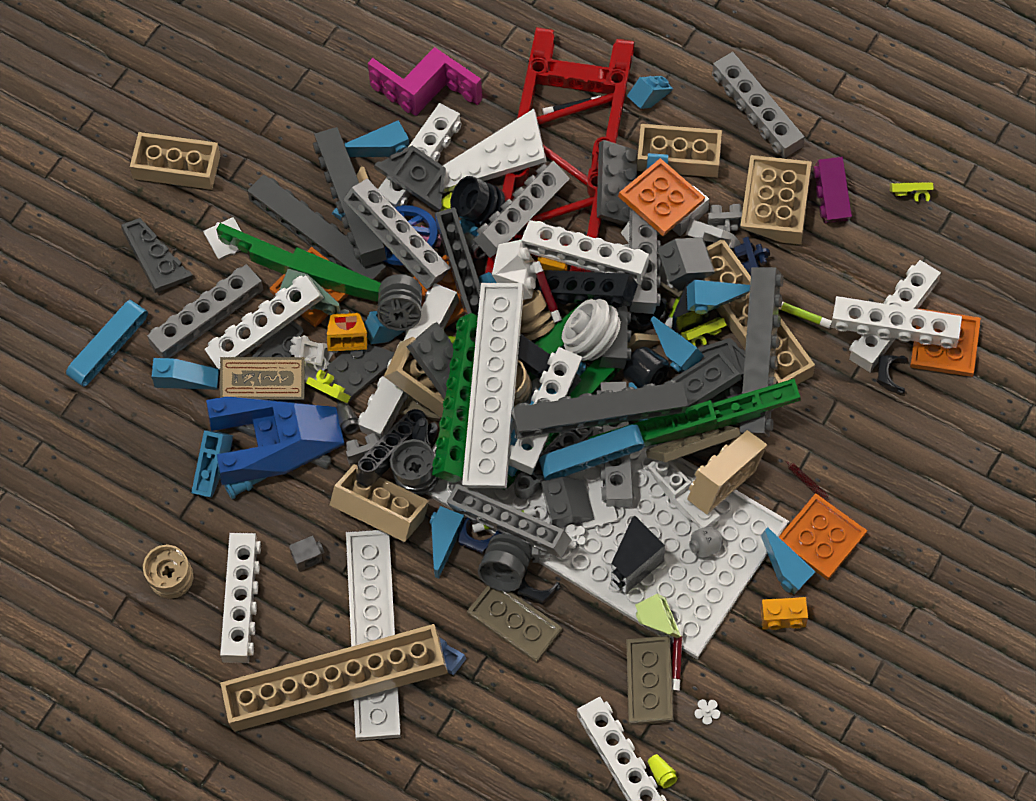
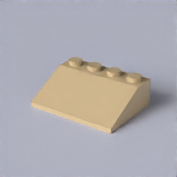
M751 155L740 228L782 243L802 245L812 161Z

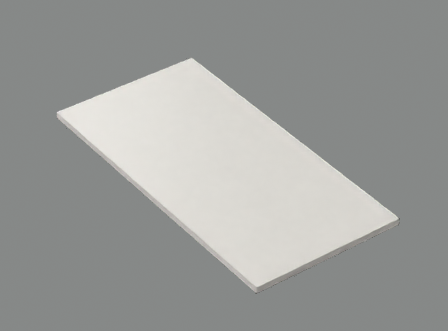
M537 377L532 381V393L526 402L528 404L531 403L535 389L539 390L542 385ZM512 420V431H511V433H512L513 430H514L513 420ZM609 424L610 427L618 426L617 424ZM602 426L594 427L593 436L599 434L598 429H602ZM587 429L579 430L581 433L589 432ZM565 431L561 432V433L553 440V442H554L556 439H558ZM568 442V443H565L564 445H565L566 447H568V446H571V445H574V444ZM435 443V445L432 447V450L434 451V455H436V449H437L436 443ZM656 444L644 447L640 451L630 454L632 507H616L617 522L603 525L602 528L596 526L586 529L584 535H582L585 537L586 542L583 545H579L576 542L577 546L574 549L567 548L562 559L551 554L549 558H539V563L638 624L640 623L636 617V612L638 611L635 605L657 593L662 595L668 602L676 625H683L682 651L698 659L767 557L768 553L761 534L768 527L779 537L789 524V521L735 490L714 508L720 515V520L711 527L717 529L722 536L723 544L720 551L705 558L699 557L691 551L689 541H691V534L700 528L680 512L647 469V466L654 459L647 458L645 450L657 446ZM681 457L671 460L691 481V484L696 480L695 473L698 467ZM611 462V463H610L612 466H619V465H620L619 462ZM604 463L565 477L584 480L587 492L590 489H600L605 487V480L601 481L600 468H604ZM541 470L534 472L536 475L543 474ZM439 478L437 485L426 495L453 511L448 505L447 500L456 484L463 486V480L451 483ZM614 481L611 483L614 486L621 485V483L618 481ZM514 483L506 490L501 488H468L519 511L534 507L536 516L533 517L540 518V520L551 524L542 487L525 500L515 495ZM521 484L519 486V488L526 489L529 487L526 484ZM636 516L665 545L664 562L625 594L622 590L618 591L611 583V563L631 519ZM471 519V522H472V523H474V524H477V523H478V522H476V521H474V520ZM582 523L574 525L575 531L578 526L583 527ZM491 528L485 531L494 535L497 530ZM640 624L641 626L655 633L659 637L669 636L667 634L653 630L643 624ZM670 636L671 644H673L674 637Z

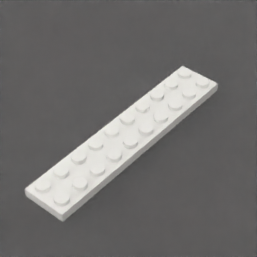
M481 283L462 482L464 488H507L513 420L512 410L514 407L524 294L523 283Z
M381 530L346 532L352 647L395 635L390 535ZM398 687L354 699L356 741L401 737Z

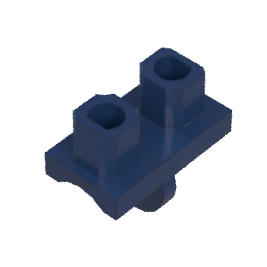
M749 237L743 238L744 243L734 247L738 260L748 257L749 261L741 264L751 275V267H760L758 261L762 265L767 263L766 258L770 256V250L762 248V244H757V250H754Z

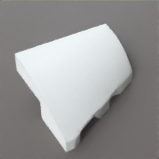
M690 219L686 235L695 238L702 237L704 241L717 242L723 238L730 248L741 244L737 237L728 231Z
M297 339L294 357H305V383L308 377L317 380V372L320 369L323 371L327 369L331 356L338 351H327L326 343Z

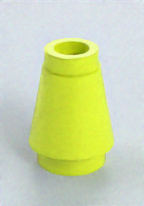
M658 754L649 758L647 762L657 784L663 788L672 786L678 779L676 771Z

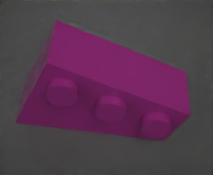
M843 157L820 159L813 167L817 184V197L820 199L821 204L819 207L820 217L824 218L825 224L849 221L852 215Z

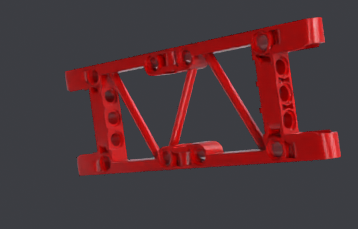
M536 27L517 119L532 110L537 84L607 94L537 117L538 125L605 103L612 102L606 137H600L594 143L591 168H589L588 176L543 145L545 156L587 186V193L590 197L534 215L530 220L542 222L592 205L587 236L598 238L602 219L597 218L598 186L594 185L598 184L599 142L603 140L612 143L617 142L635 41L616 39V43L613 44L609 67L553 60L552 56L555 46L553 43L554 30ZM530 167L505 175L502 189L505 202L508 199L513 200L514 196L512 194L515 192L516 187L525 185L524 182L528 179ZM516 234L509 242L522 240L523 235ZM496 254L491 258L488 257L485 273L490 272L492 274ZM530 254L534 261L537 262L538 256ZM570 265V271L592 272Z

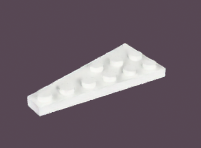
M532 109L443 165L446 168L443 193L453 191L456 184L466 176H473L486 181L547 162L535 110Z

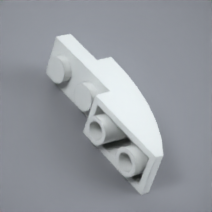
M654 460L647 466V469L661 489L689 521L692 520L702 529L708 526L711 527L720 520V515L714 509L710 513L705 514L687 500L691 481L671 461L662 462Z

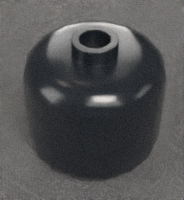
M640 347L631 354L630 361H626L623 375L628 382H633L637 388H642L647 384L662 385L668 377L670 364L667 359L651 348Z

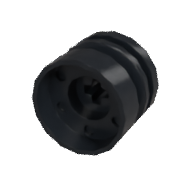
M473 176L462 178L456 184L450 199L451 208L455 207L458 217L482 226L484 223L488 225L491 222L489 218L496 211L500 213L503 210L501 206L505 203L502 189Z

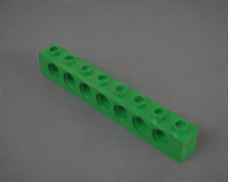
M472 313L459 318L456 324L457 333L453 342L454 350L449 365V378L446 382L447 391L443 401V414L439 423L440 432L436 441V455L432 463V475L451 483L463 480L478 316Z

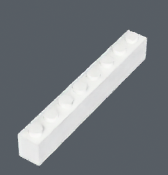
M434 283L432 289H428L425 295V302L421 306L419 323L413 328L406 330L404 340L411 337L417 338L435 322H438L444 330L459 302L457 292ZM383 376L378 381L377 391L368 400L366 411L362 412L358 419L361 432L367 435L375 433L379 440L391 429L401 406L409 396V394Z

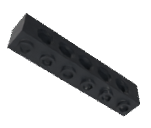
M543 270L555 302L564 305L568 303L581 305L590 299H602L608 305L615 307L631 306L638 287V283L630 274ZM536 277V287L534 290L541 291L543 295L542 289Z

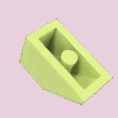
M657 593L635 605L638 611L636 612V617L640 624L675 638L681 637L665 597Z

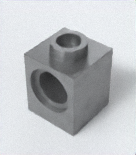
M313 536L289 545L290 553L299 572L323 562L321 556L324 553L320 541L315 542Z

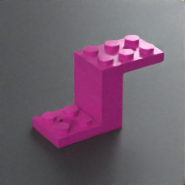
M436 47L404 79L374 58L368 62L371 87L375 91L385 94L391 102L398 103L405 112L412 113L415 116L421 112L446 84L452 91L462 94L469 102L472 101L478 105L482 101L481 78Z

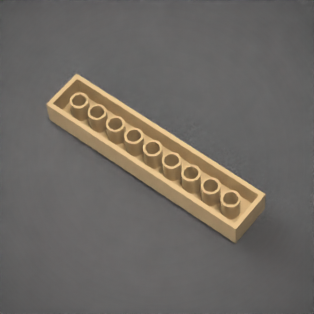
M432 624L235 678L220 684L228 722L234 732L447 674L448 671L439 634L435 625Z

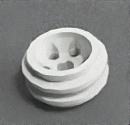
M590 299L579 305L570 315L562 331L565 350L582 356L581 361H592L602 356L611 347L620 330L621 321L616 308L609 306L602 299Z

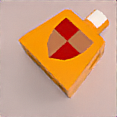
M344 309L341 310V314L330 315L327 329V351L367 350V330L359 313H350L349 310Z

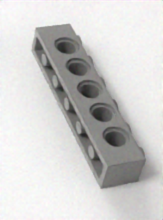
M734 52L713 63L712 76L717 83H721L725 93L736 101L739 110L746 113L750 123L756 125L761 136L771 143L775 153L780 154L784 159L803 147L804 135Z
M554 161L548 165L542 164L536 170L538 174L529 177L524 182L526 186L524 188L520 187L512 194L515 198L512 201L508 199L502 204L501 208L503 210L500 213L496 211L489 218L491 222L488 225L484 223L477 230L479 234L473 240L490 258L497 253L499 244L509 242L570 179Z
M368 179L350 189L344 198L347 205L426 289L444 278L451 267Z
M630 207L629 248L634 250L640 249L645 253H649V263L646 270L648 273H645L641 285L638 284L632 305L629 306V312L654 314L656 306H660L661 298L660 294L657 293V288H660V276H657V270L660 269V258H657V253H659L657 248L660 247V240H657V235L660 233Z
M247 264L242 268H237L232 275L220 280L210 291L202 293L199 299L187 304L178 314L170 316L160 327L152 329L149 335H147L150 346L161 358H171L263 291L261 279ZM236 286H241L239 289H233ZM219 298H225L223 301H217ZM202 310H209L206 313H200ZM186 322H192L189 325H184ZM169 334H175L173 337H167Z
M601 382V390H597V394L606 390H613V392L621 391L626 388V382ZM628 422L616 423L617 427L603 425L602 429H598V433L601 434L629 424ZM629 454L605 462L604 468H600L601 481L605 480V487H601L602 500H606V507H632L631 460ZM611 462H619L620 465H619V466H612L610 463H611ZM614 481H618L621 483V485L614 486L611 483Z
M456 484L447 500L448 505L453 511L501 533L516 536L527 544L561 559L572 541L565 530L473 490L464 488L459 484Z

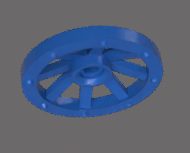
M406 205L394 207L404 218L405 216H414L408 223L419 234L430 235L427 243L434 249L438 241V229L434 218L427 211L419 207ZM424 221L429 228L416 227L414 225ZM385 246L387 260L383 262L392 265H403L395 255L390 254L391 251Z

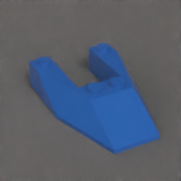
M228 396L206 400L211 431L253 424L258 445L255 448L217 454L222 485L283 475L344 445L336 407Z

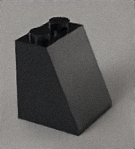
M636 516L631 519L611 563V583L618 591L622 590L625 594L664 562L665 545Z

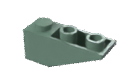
M287 269L279 290L289 288L293 285L292 281L301 275L303 277L306 275L313 281L324 297L310 309H318L328 315L341 314L340 304L308 274ZM296 292L293 295V302H298L301 299L300 292Z

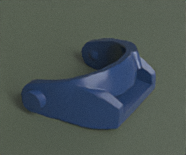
M465 518L459 536V544L484 554L492 537L485 540H476L470 537L467 531L471 519ZM496 531V533L493 536L503 533Z

